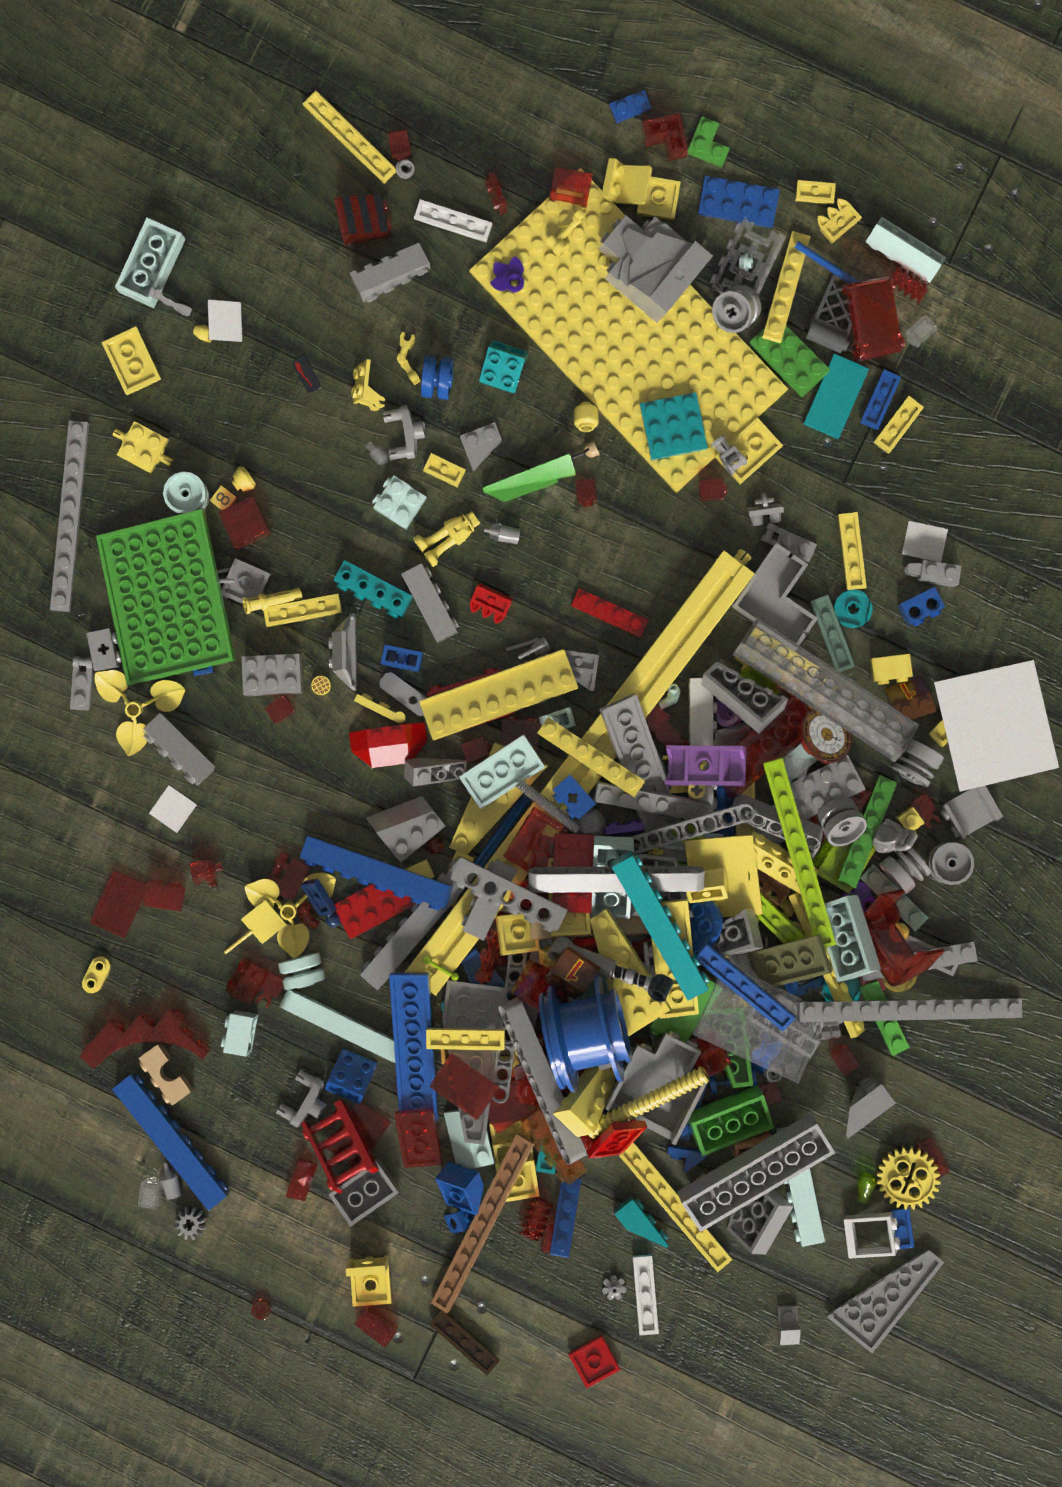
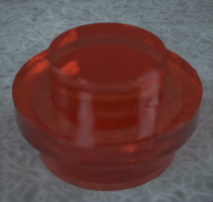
M432 838L427 842L428 845L425 849L431 854H435L444 848V841L442 838Z

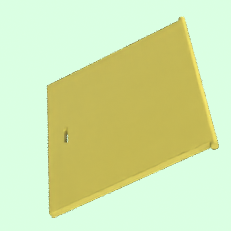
M753 835L684 840L687 866H700L705 870L724 868L728 879V898L712 900L718 905L722 917L736 916L744 909L754 910L755 915L763 914Z

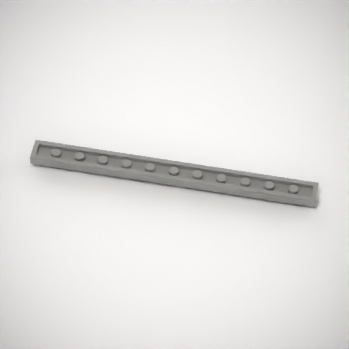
M1022 998L797 1002V1022L1022 1018Z

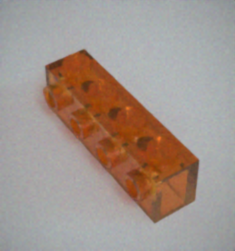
M540 1106L521 1120V1130L527 1137L529 1135L532 1137L537 1151L540 1152L542 1150L546 1155L545 1161L550 1167L554 1166L558 1171L556 1175L562 1183L566 1181L570 1185L587 1172L586 1166L580 1159L570 1165L563 1160Z

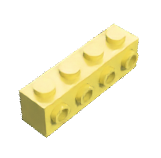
M752 831L749 835H753L757 868L801 894L789 852L780 845L768 840L762 834ZM814 867L817 876L819 870Z

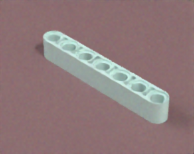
M289 989L286 991L279 1005L284 1010L395 1063L394 1038L295 990Z

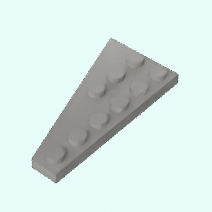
M926 1249L826 1314V1317L869 1352L873 1353L943 1265L944 1261L929 1249Z

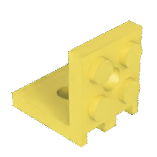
M388 1255L380 1258H373V1256L365 1257V1259L350 1258L346 1267V1277H351L353 1307L391 1304ZM366 1281H375L376 1288L368 1289L365 1285Z

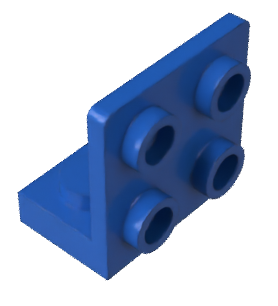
M342 1049L327 1081L325 1090L360 1105L377 1067V1063Z

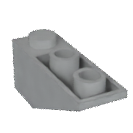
M439 758L405 760L404 778L412 786L461 780L459 776L466 772L467 761Z

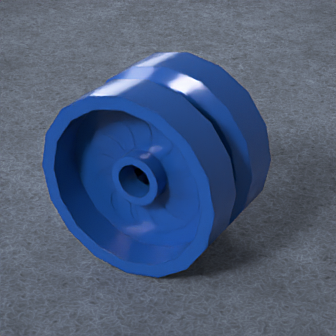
M425 355L421 397L432 398L435 387H437L438 399L449 400L450 389L453 383V358L442 357L439 368H437L436 356Z

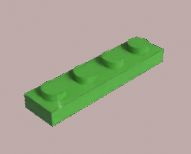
M876 979L859 987L865 1001L887 1000ZM897 1020L875 1021L892 1056L910 1048Z

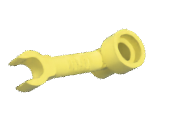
M581 208L557 237L552 234L546 241V244L553 249V252L558 257H561L569 247L564 239L587 217L585 215L586 212Z

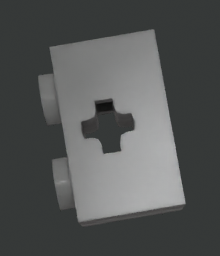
M108 628L86 633L94 671L100 672L119 668L122 660L120 651H117L116 648L118 643L116 632ZM105 646L109 647V650H107L106 653L102 652V650L105 649Z

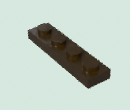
M440 1309L429 1322L432 1328L486 1376L500 1362V1359L450 1314Z

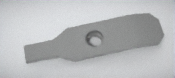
M392 672L385 673L379 681L380 688L418 716H424L419 701L426 699V697ZM412 696L417 698V702L414 704L409 701Z

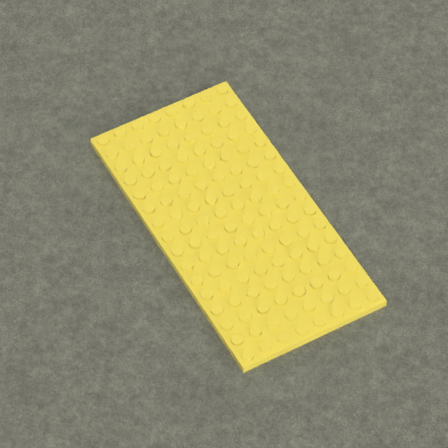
M580 168L473 266L469 272L677 493L715 458L718 451L715 447L712 448L711 446L715 440L725 435V440L730 443L777 401L788 388L736 333L726 332L716 324L712 314L713 308L691 285L687 287L670 310L656 323L605 279L608 274L606 269L613 261L599 250L602 245L600 240L607 232L611 234L614 230L611 228L618 218L622 221L625 215L612 201H608L602 196V190ZM581 208L586 212L585 215L587 217L564 239L569 247L561 257H558L553 252V249L546 244V241L552 234L557 237ZM514 256L517 257L524 267L522 274L524 279L523 289L516 293L509 290L498 291L494 289L490 284L496 278L493 270L494 263L499 262L509 265L511 259ZM514 280L511 284L517 286L518 282ZM696 392L708 449L651 461L640 403Z

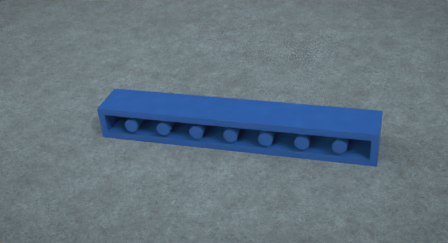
M307 836L300 858L304 859L307 865L314 867L316 864L321 865L324 871L333 873L334 870L338 871L341 877L351 879V876L358 878V883L367 886L369 883L375 884V889L386 892V889L392 890L395 896L404 898V895L411 897L410 901L417 904H422L423 901L429 904V908L437 911L440 908L446 909L454 887Z
M132 1073L112 1089L113 1092L208 1211L227 1197L229 1187L223 1180L220 1181L217 1178L216 1170L211 1165L208 1166L206 1164L204 1155L199 1150L196 1151L192 1146L193 1142L189 1136L182 1134L180 1131L181 1127L177 1121L171 1120L167 1115L169 1112L162 1104L159 1105L155 1100L157 1097L150 1089L147 1090L144 1086L143 1078L139 1074Z

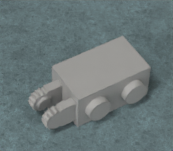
M923 560L919 563L906 565L904 572L908 576L917 577L916 582L955 587L959 585L961 566Z

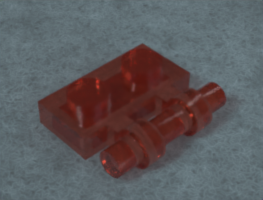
M281 852L279 858L275 859V865L271 873H268L266 879H270L278 885L279 895L293 901L310 866L295 858L292 859L290 864H287L285 861L288 855ZM283 868L286 872L281 880L277 876Z

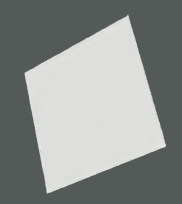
M1034 660L934 682L959 791L1059 768Z

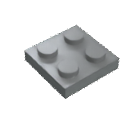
M235 559L226 578L234 579V582L224 583L221 589L222 595L243 604V597L251 598L258 596L260 593L263 594L271 574Z

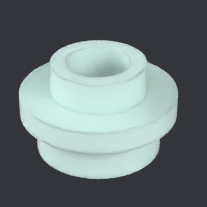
M749 253L740 255L739 269L749 272V269L753 267V258L749 256Z

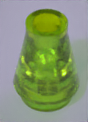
M861 1173L860 1177H858L857 1200L859 1202L869 1203L877 1183L875 1180L876 1176L870 1173Z

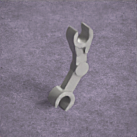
M150 288L148 293L150 297L161 300L167 306L174 307L182 315L190 316L192 311L190 307L175 303L171 299L164 297L162 291Z

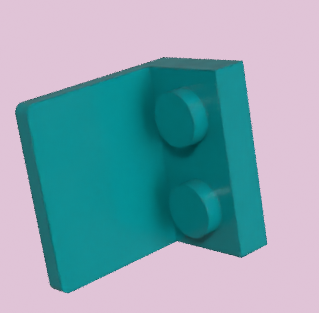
M492 340L488 347L479 382L515 393L529 352Z

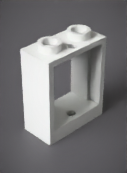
M892 1212L845 1216L844 1226L849 1258L896 1256L897 1249H900L899 1237L895 1236L897 1219L893 1218ZM887 1220L890 1240L889 1247L858 1248L855 1222Z

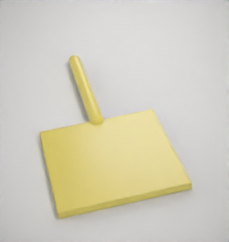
M264 900L241 919L250 931L228 947L224 953L230 952L252 933L263 944L287 924L273 907Z

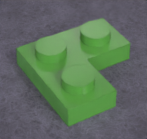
M702 116L687 154L722 168L730 148L713 141L719 123Z

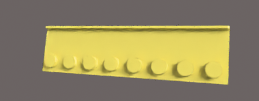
M563 649L423 699L419 703L434 741L576 690L578 685Z

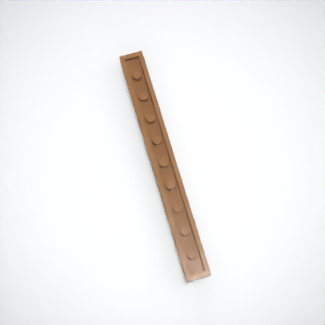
M520 1133L516 1134L479 1207L477 1215H475L431 1304L445 1313L450 1312L535 1145L533 1141Z

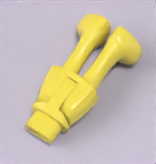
M471 511L467 515L462 514L459 517L444 522V527L429 537L423 538L420 535H416L413 539L423 553L434 543L449 535V538L440 545L424 553L429 564L434 567L438 564V557L454 544L460 545L480 522Z

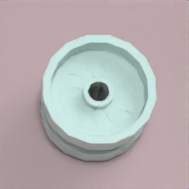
M176 473L164 485L163 496L165 502L178 515L200 509L205 510L209 504L210 495L208 487L193 473Z
M319 952L278 963L281 974L293 972V975L282 980L285 990L307 987L326 979L324 969L317 968L311 970V967L317 966L322 962Z

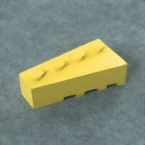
M598 1066L586 1068L579 1077L577 1091L575 1093L570 1092L567 1097H564L561 1101L562 1105L553 1112L577 1137L595 1133L616 1079L613 1068L610 1067L600 1070Z

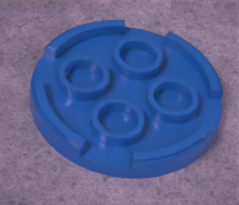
M688 900L689 909L693 913V917L689 918L693 954H696L706 942L712 946L720 936L723 925L722 913L718 905L712 900L689 903Z

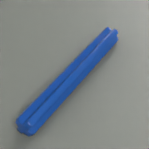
M525 793L521 795L475 860V864L483 868L532 800Z

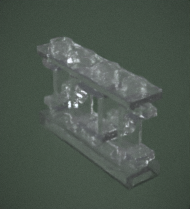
M744 217L743 222L739 221L734 230L737 233L735 239H730L726 247L729 250L727 256H722L718 264L721 267L719 273H714L710 281L713 284L711 290H716L722 294L725 286L731 288L732 286L741 285L743 278L753 282L755 275H758L759 277L753 290L759 296L786 236L781 233L777 235L772 231L769 238L766 239L751 232L754 222H749ZM744 228H746L745 237L753 241L750 247L740 244L738 250H735L736 244ZM771 241H774L773 248L766 262L763 263L762 260L765 254L758 252L757 248L759 244L769 247ZM741 252L749 253L750 256L759 259L752 273L735 266ZM728 262H730L729 271L737 274L734 282L724 278L722 284H718Z

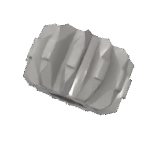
M188 1206L185 1207V1210H180L178 1212L179 1216L174 1218V1221L178 1223L174 1226V1229H180L177 1235L180 1236L184 1233L185 1240L188 1239L189 1235L192 1240H195L196 1234L201 1236L203 1234L202 1230H205L207 1227L204 1224L207 1218L200 1217L203 1211L201 1210L199 1213H196L197 1207L195 1206L192 1208V1211ZM189 1219L191 1220L190 1222H194L192 1227L186 1223Z

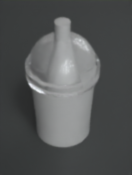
M501 523L493 524L489 529L484 528V532H488L489 537L495 542L518 544L520 529L505 526Z
M164 1162V1168L160 1171L159 1180L162 1183L166 1199L169 1200L177 1198L182 1194L178 1172L175 1168L168 1166L167 1162Z

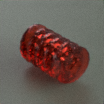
M898 266L888 283L892 282V289L898 285V293L904 289L905 297L911 294V301L917 297L916 304L919 305L929 290V282L926 281L921 284V277L915 280V273L908 276L909 269L902 272L903 266Z
M533 1197L535 1201L528 1202L533 1207L526 1208L530 1216H524L528 1223L521 1224L525 1231H519V1234L528 1239L540 1241L538 1238H542L544 1235L541 1231L546 1229L543 1223L548 1222L546 1216H549L551 1213L547 1208H552L553 1204L548 1200Z

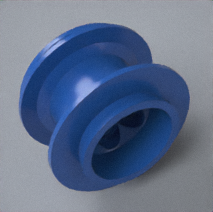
M600 974L595 975L594 978L596 996L562 1003L554 985L548 986L547 994L545 992L539 994V1011L545 1045L555 1080L561 1090L566 1089L568 1086L571 1092L577 1091V1070L609 1063L612 1065L617 1081L622 1082L624 1081L623 1060H626L627 1063L632 1062L627 1025L616 989H611L610 993H607Z

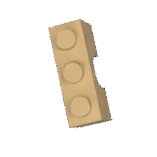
M159 1043L139 1057L141 1061L139 1064L145 1072H149L153 1085L161 1089L163 1092L161 1095L165 1102L174 1105L194 1089L184 1074L176 1079L166 1077L163 1067L172 1057L162 1043Z

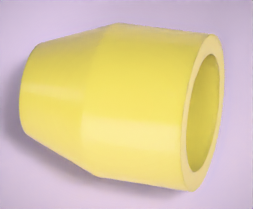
M195 326L193 334L206 342L212 341L209 340V326Z

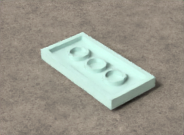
M523 734L460 775L459 778L479 808L482 809L514 788L522 779L525 781L545 768V765Z

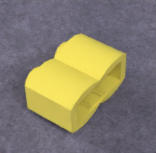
M910 654L870 659L872 681H877L878 685L889 684V680L896 679L897 683L907 682L908 677H913Z

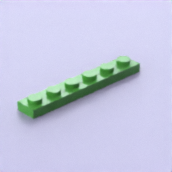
M881 775L877 777L863 812L867 823L866 830L861 837L851 843L837 881L852 888L857 887L873 846L874 834L882 823L897 782Z

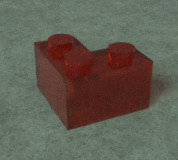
M680 113L642 122L645 147L664 143L668 161L687 158L688 147Z

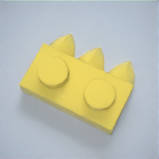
M843 199L837 200L840 211L828 207L827 212L830 220L824 216H818L820 231L831 244L862 218L851 204Z

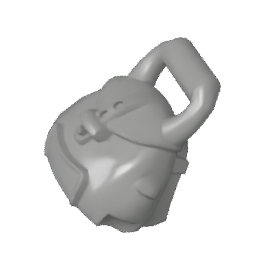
M886 819L875 832L872 844L879 853H890L897 850L906 851L911 849L918 835L916 831L905 829L900 824Z

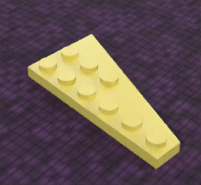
M495 742L489 757L505 746ZM545 768L526 779V784L531 785ZM514 787L482 809L479 808L471 796L449 848L467 855L523 794L522 791Z
M608 908L590 919L600 955L616 960L618 966L637 970V973L640 972L644 976H651ZM606 978L609 992L611 989H616L629 1036L672 1009L667 1000L664 1002L653 1000L648 995V991H645L643 987L638 988L635 984L624 983L619 978Z

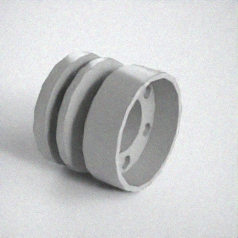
M908 739L902 749L908 755V758L898 756L897 760L904 765L894 763L892 768L908 781L928 787L930 782L924 776L931 779L934 777L928 768L938 769L944 757L926 745L913 739Z
M913 848L903 851L904 854L897 850L895 852L897 860L887 856L879 863L887 877L904 894L909 893L916 886L912 877L920 881L924 880L919 871L925 876L931 874L923 857Z

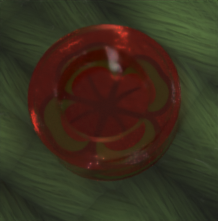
M259 1299L252 1306V1315L258 1320H264L270 1315L272 1307L266 1299Z

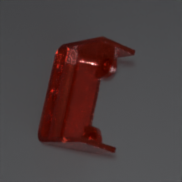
M903 889L881 893L864 913L881 967L880 972L891 986L902 985L928 970L945 952L943 948L927 952L919 951L914 954L896 927V923L900 919V911L895 903L905 892Z

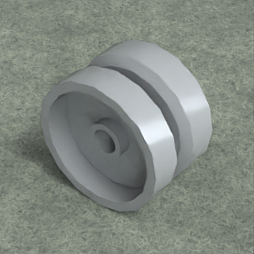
M745 285L732 286L716 298L712 309L714 321L726 332H741L757 320L761 312V302L759 296L750 287Z
M847 797L837 798L828 802L821 808L816 817L817 823L823 829L826 839L833 846H844L854 842L861 837L867 827L866 820L859 812L856 803Z
M942 842L934 846L929 852L927 866L931 871L930 875L936 881L949 885L960 884L971 876L974 869V858L970 850L964 845L956 842Z

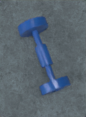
M751 1068L753 1086L751 1087L757 1086V1079L754 1068ZM708 1075L711 1095L717 1094V1086H731L728 1078L725 1081L716 1082L714 1075Z

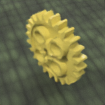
M903 1146L902 1152L895 1148L894 1155L888 1152L889 1159L882 1158L884 1164H879V1169L882 1171L877 1172V1176L881 1177L877 1179V1184H883L879 1187V1190L886 1191L884 1198L890 1196V1204L896 1201L897 1208L904 1204L905 1210L908 1205H911L912 1209L915 1210V1204L922 1208L923 1201L929 1204L928 1197L935 1198V1194L932 1191L938 1192L939 1188L936 1185L941 1183L937 1179L940 1176V1172L935 1171L938 1169V1165H931L934 1162V1158L927 1159V1152L921 1155L920 1148L913 1152V1146L910 1147L909 1151H906V1148ZM900 1162H906L908 1167L901 1169L897 1165ZM915 1162L916 1165L912 1170V1178L908 1180L905 1193H902L901 1191L906 1182L905 1177L909 1176L912 1163ZM919 1169H923L927 1173L924 1176H918L916 1172ZM897 1179L901 1184L893 1186L891 1181ZM911 1187H917L920 1191L916 1194H913L909 1191V1189Z

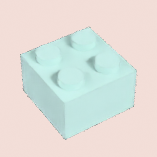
M235 1010L226 1017L225 1028H227V1033L223 1035L221 1047H224L223 1053L246 1057L252 1052L258 1014Z

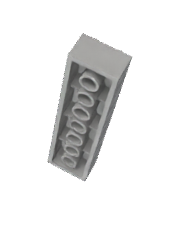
M810 1113L677 1192L681 1204L701 1232L835 1154V1151L815 1117Z

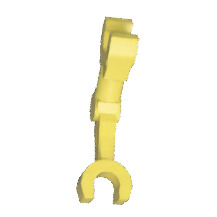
M402 332L400 335L401 349L397 356V361L407 372L408 377L415 386L420 382V378L406 360L408 349L410 350L415 343V335H412L411 339L406 341L404 340L406 334Z

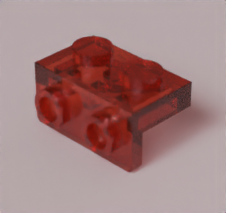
M245 957L238 964L233 978L228 981L226 991L231 997L250 1005L270 972Z

